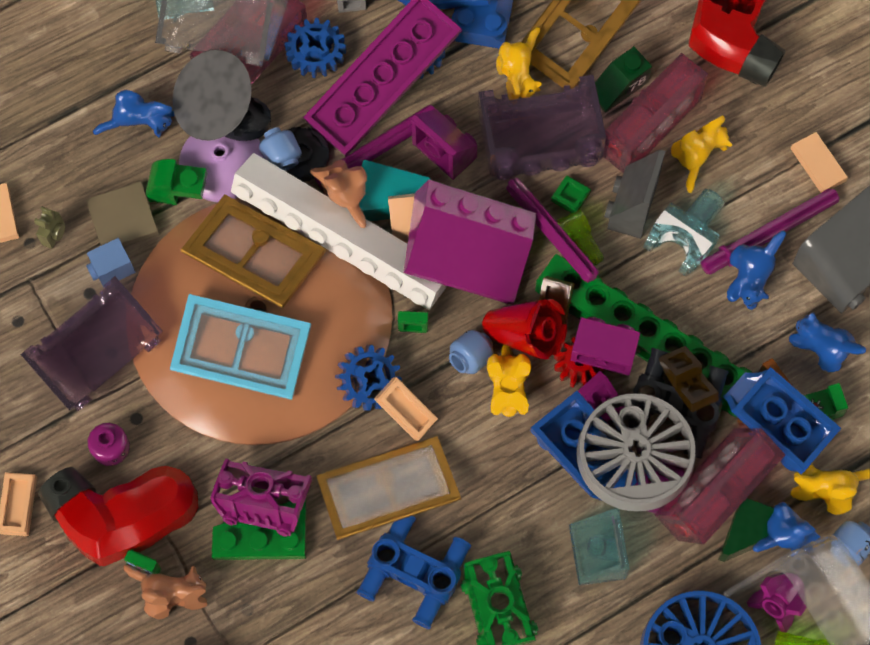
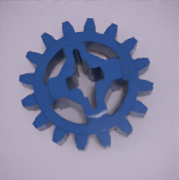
M315 18L314 23L310 24L305 19L303 27L295 24V33L288 32V42H285L286 58L288 62H291L293 70L300 68L302 76H305L307 72H311L312 78H316L317 72H321L326 77L329 68L334 72L337 71L336 62L343 64V54H346L344 34H340L338 26L331 28L329 20H326L324 24H320L319 18ZM301 42L302 46L299 47L300 51L297 52L298 45ZM331 44H334L333 52L330 53L329 50L332 48Z
M367 345L364 352L361 346L355 347V355L350 352L345 354L347 363H338L343 372L342 374L335 375V378L342 380V384L337 387V390L346 391L343 400L349 401L353 399V408H359L363 403V410L370 411L372 404L375 409H381L382 407L374 400L375 397L367 398L368 395H371V392L375 389L381 391L393 377H397L402 381L401 377L395 376V372L400 369V365L392 366L391 362L394 356L388 355L384 357V348H378L374 352V346ZM370 358L364 366L356 365L359 360ZM382 368L385 369L386 378H385V376H384V373H383ZM365 373H370L369 376L373 379L372 383H367L368 379L364 377ZM350 377L353 378V381H354V384H355V388H354V389H353V387H352L351 378H350Z

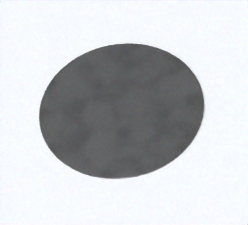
M222 50L206 51L191 59L180 72L173 91V110L180 127L188 135L206 141L216 140L231 133L243 120L250 104L251 81L248 71L240 59Z

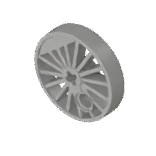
M625 394L602 403L588 417L578 438L577 464L588 488L605 503L627 511H649L660 508L674 500L688 484L695 462V441L687 421L672 405L651 395ZM632 405L644 406V409L642 410L641 408ZM625 406L618 415L615 408ZM650 408L661 412V415L647 431L646 423ZM607 413L614 423L616 430L599 419V417ZM667 417L676 424L653 437ZM632 419L638 423V427H626L623 421ZM593 425L611 439L588 434V431ZM679 432L682 433L685 439L684 441L661 443ZM633 441H636V452L641 454L640 457H636L635 453L631 452ZM584 443L610 450L585 452ZM688 450V459L664 452ZM613 459L593 471L589 469L587 464L590 461ZM662 463L685 468L686 472L683 477H680ZM620 466L605 487L596 479ZM626 470H628L625 486L613 488ZM655 471L660 473L669 481L661 482ZM634 472H636L638 485L631 486ZM644 472L651 481L650 484H646Z

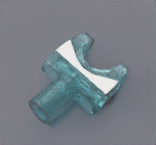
M704 189L687 211H684L674 203H670L655 222L643 248L651 252L662 243L675 242L679 244L686 254V259L681 265L679 273L688 276L708 256L720 238V234L709 228L708 225L722 209L724 201L716 192Z

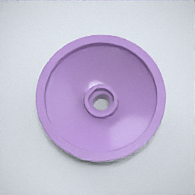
M190 136L181 150L179 165L207 169L208 174L202 199L219 202L224 194L236 199L238 198L237 195L231 192L234 175L253 153L263 158L259 150L260 140L237 141L224 136L216 140L206 141ZM218 151L225 152L222 156L215 155Z

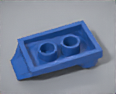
M491 0L490 5L455 8L452 21L462 29V32L454 41L499 49L506 42L514 0Z
M771 367L762 372H745L723 396L729 404L731 412L780 456L783 466L790 471L800 474L811 465L841 429Z
M576 391L535 423L530 431L536 437L539 446L549 451L590 497L599 499L584 482L577 464L578 438L586 420L594 409ZM593 425L588 431V434L611 439ZM584 443L585 452L610 450ZM613 459L590 461L587 464L589 469L593 471ZM620 466L596 479L605 487ZM626 470L613 488L625 486L628 470ZM634 472L631 486L637 483L636 472Z

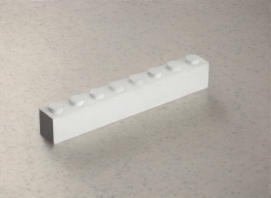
M253 153L236 171L231 192L237 195L238 198L247 201L263 213L284 223L288 228L321 245L340 259L346 260L361 269L365 274L371 275L386 284L390 289L396 290L411 299L414 303L430 310L446 289V285L403 273L407 243L367 219L366 227L361 228L347 208L337 205L328 196L259 155Z

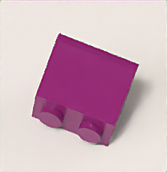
M437 109L416 114L411 118L412 144L452 180L477 158L476 140L469 133L460 131L455 121L449 115L445 114L443 116Z

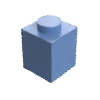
M119 238L87 252L91 263L87 264L86 267L93 281L99 279L103 288L136 273Z

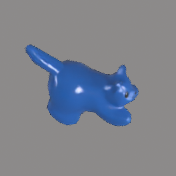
M122 90L115 96L116 103L112 110V119L99 124L94 128L93 134L98 135L119 126L148 125L154 130V134L160 138L162 132L172 123L170 117H174L175 114L170 106L156 101L145 103L139 94L130 90Z
M780 231L774 235L766 247L742 244L733 250L730 256V264L736 267L739 272L737 278L727 290V298L730 302H735L741 297L747 308L753 310L762 299H769V295L764 292V286L769 276L775 270V253L786 237L785 231Z
M815 313L806 315L805 318L798 320L796 323L798 334H791L789 337V342L794 347L815 352L819 357L818 365L826 372L839 371L842 367V362L850 353L859 355L866 352V348L857 344L851 333L845 329L832 328L823 324L816 318Z
M779 502L775 505L773 514L767 521L768 536L759 540L753 546V551L760 552L779 546L790 549L791 556L796 558L807 547L808 543L815 542L820 544L823 542V539L815 532L816 529L806 520L801 519L785 502Z

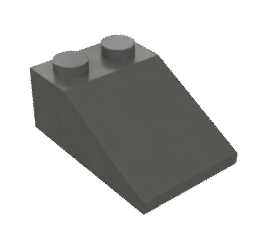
M658 150L626 166L623 177L617 175L612 191L617 193L615 202H608L604 216L609 219L607 229L641 239L656 192L666 151Z

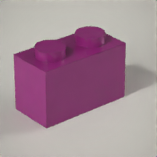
M581 317L570 361L630 375L640 332L624 324L617 326L606 324L604 320L597 317H588L587 319Z

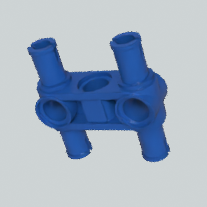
M410 516L393 522L388 533L381 535L379 541L374 544L372 554L367 562L369 570L357 590V594L374 602L384 579L391 577L423 593L425 597L412 621L423 628L430 629L441 605L448 603L450 597L454 594L456 585L461 577L460 567L472 545L461 538L454 537L444 559L438 561L404 543L413 523L416 521L414 516ZM389 549L395 553V556L391 561L384 562L378 558V554L382 550ZM444 576L450 580L451 584L446 589H438L433 584L434 580Z

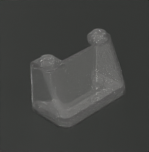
M162 0L155 43L164 45V51L181 54L182 49L200 52L222 50L236 57L246 58V64L262 66L263 61L269 62L287 9L288 0Z

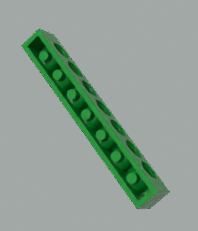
M558 254L554 255L536 280L535 292L538 294L541 292L542 281L546 276L578 284L579 288L573 290L569 313L578 319H581V317L586 319L588 317H597L604 320L606 324L614 326L624 324L633 327L638 332L644 328L650 329L654 336L645 337L640 333L635 355L646 362L650 358L651 348L668 352L665 346L673 344L678 348L686 346L705 365V368L702 369V374L706 378H708L710 365L728 370L727 378L731 384L724 386L722 398L745 372L753 373L745 367L739 368L729 362V358L722 352H713L708 349L698 337L684 334L678 330L677 325L668 319L662 320L655 316L648 306L631 301L622 290L615 287L612 289L607 286L598 275L594 281L585 282L568 261ZM593 297H598L604 303L602 305H593L589 300ZM624 313L629 319L627 321H619L614 315ZM724 398L722 410L737 418V416L731 412L729 404Z

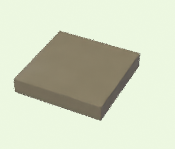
M141 181L86 199L100 246L119 238L123 247L159 235Z

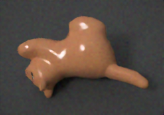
M344 160L334 161L332 165L327 167L313 168L311 174L321 182L323 194L328 196L337 205L347 208L361 228H365L367 225L365 215L359 205L366 193L367 174L362 166L348 168Z
M128 564L123 567L124 571L131 578L141 582V595L145 601L144 611L152 618L164 619L168 617L169 611L176 605L190 610L202 609L208 605L207 599L201 596L206 593L207 584L197 573L195 566H192L189 573L184 577L148 574Z

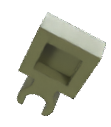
M42 206L40 208L42 210L41 218H35L34 221L35 225L40 226L36 235L43 246L53 249L56 241H60L64 235L65 223L59 212Z

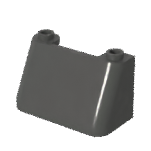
M870 185L815 230L801 244L792 263L841 314L849 307L852 310L856 309L866 299L863 294L870 286Z

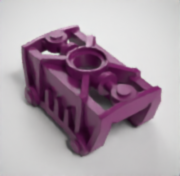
M225 458L210 498L213 506L220 516L223 517V521L226 524L237 525L240 522L276 530L281 536L287 537L291 536V533L295 530L300 517V511L312 483L311 475H296L289 470L281 472L248 465V462L244 461L242 464L231 462ZM233 485L238 486L239 492L233 495L219 493L221 488L229 489ZM253 487L266 489V491L256 493L253 491ZM283 495L288 496L292 503H296L295 508L280 506L273 498L281 499Z

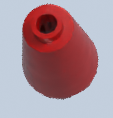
M541 299L493 309L486 313L482 321L483 331L491 340L543 360L550 359L551 355H557L561 351L567 334V324H562L561 315H565L564 309L559 302L553 299Z

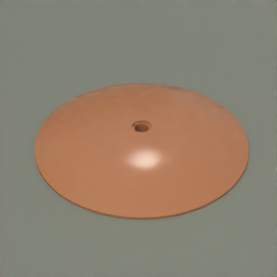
M240 198L235 199L238 202L261 213L262 215L287 227L284 223L278 221L270 215L263 213L260 209L248 203L247 201L241 200ZM216 204L211 205L186 218L163 237L149 254L139 271L131 293L127 315L129 348L134 365L142 382L157 403L180 423L202 435L219 441L245 445L276 444L307 436L334 422L352 408L353 399L349 401L343 400L346 391L337 390V387L342 384V380L335 378L336 374H342L343 372L338 363L348 362L345 354L350 352L355 355V347L360 346L365 352L367 345H373L374 352L378 348H384V357L386 356L393 319L389 287L326 249V253L284 308H281L181 252V248L216 206ZM228 215L204 246L238 265L254 244L252 233L255 228ZM292 230V231L298 233L299 235L305 237L304 235L300 234L299 232H297V231H295V230ZM270 237V241L258 248L244 268L278 287L302 254ZM189 294L254 310L261 308L265 309L266 313L311 323L292 400L170 370ZM202 314L191 358L232 368L239 342L236 336V329L241 324ZM253 327L255 331L252 340L245 342L238 370L280 380L291 336ZM363 358L356 365L364 366L370 358ZM365 373L364 377L368 379L367 383H372L373 379L369 376L370 373ZM350 377V378H351V384H352V387H353V389H354V388H355V384H354L353 378Z

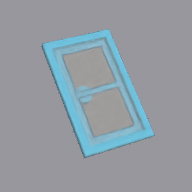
M189 294L170 370L292 400L311 323Z

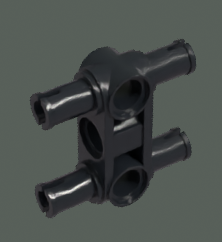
M651 348L645 373H641V376L639 375L637 384L633 389V394H640L642 387L649 385L654 388L655 397L666 401L677 409L687 423L690 424L689 426L692 427L691 431L695 441V457L702 459L709 434L716 430L724 404V398L721 395L729 371L710 365L707 379L719 392L718 401L710 404L715 411L713 419L705 421L700 418L698 410L691 412L671 384L664 383L665 380L662 379L664 370L659 362V357L669 352ZM632 405V406H637V407L641 408L642 410L644 409V406ZM650 408L646 426H648L651 415L655 413L661 415V412ZM630 419L628 427L636 428L638 423ZM684 450V454L688 455V450Z

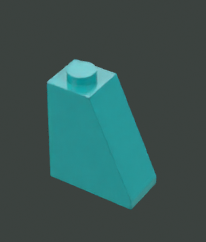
M364 160L362 167L367 174L366 193L359 205L365 215V219L368 221L390 219L388 197L415 194L431 178Z

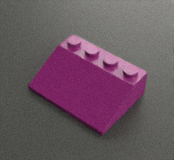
M428 180L415 192L403 273L512 305L515 301L532 245L536 213Z

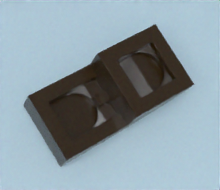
M686 346L659 357V362L669 381L691 412L718 401L719 392L702 374V364Z

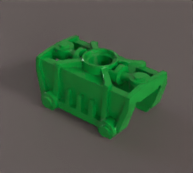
M510 551L479 558L464 564V579L461 580L462 583L460 585L462 592L465 595L468 594L479 633L476 639L477 645H496L491 630L495 618H497L498 625H503L505 630L502 635L501 645H523L536 641L535 635H538V626L534 620H530L519 580H522V571L518 565H514ZM503 558L504 571L507 578L504 585L502 578H497L495 573L498 560ZM475 565H480L483 571L489 574L490 580L486 582L488 589L478 583L474 570ZM496 593H503L508 597L509 604L504 609H496L491 604V597ZM512 614L519 619L523 639L519 637L514 629H511Z

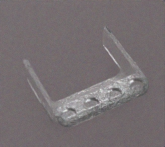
M834 535L822 536L790 551L723 592L726 598L733 599L763 581L767 576L781 572L789 578L830 645H870V583L845 544Z

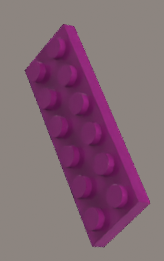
M411 0L303 117L304 120L345 157L348 156L457 38L462 29L429 0Z

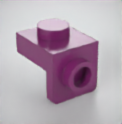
M601 371L578 390L594 410L607 400L619 396L607 376ZM625 406L615 408L618 415ZM607 413L601 416L609 426L613 423Z

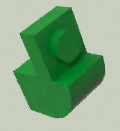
M162 159L153 162L146 188L148 201L177 205L178 197L202 199L208 174L207 169L177 165L174 159Z

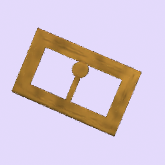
M552 0L521 41L526 43L529 33L536 27L540 28V33L531 51L530 64L571 94L642 0H620V4L599 31L593 25H582L564 11L572 0ZM560 16L581 30L583 40L589 43L568 72L536 49Z

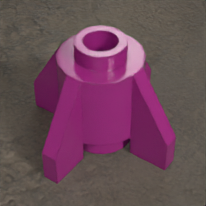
M781 572L767 576L760 585L762 589L752 594L747 601V605L757 609L763 608L770 616L777 618L776 622L780 631L786 633L793 624L794 616H801L806 610L807 599L803 580L795 573Z

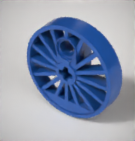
M690 591L674 596L666 601L649 618L640 641V645H671L665 641L663 634L666 631H674L680 639V642L676 645H733L748 640L747 645H761L758 630L748 613L728 597L709 591ZM689 600H699L698 630L687 604ZM706 601H710L719 605L705 633ZM679 603L688 628L668 608ZM724 607L729 609L736 616L712 636ZM661 614L668 620L662 627L655 624V621ZM740 620L748 631L718 641ZM650 631L657 634L656 644L648 643Z

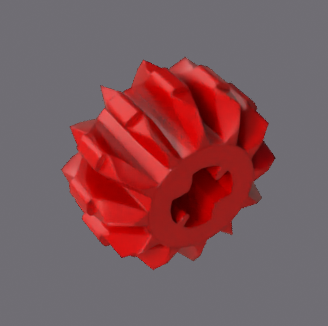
M575 337L571 338V346L564 343L561 351L554 355V359L557 361L554 364V370L562 372L559 378L561 382L570 378V386L572 388L575 387L576 381H580L583 387L599 371L602 373L604 371L602 368L586 364L577 366L575 365L576 362L570 361Z

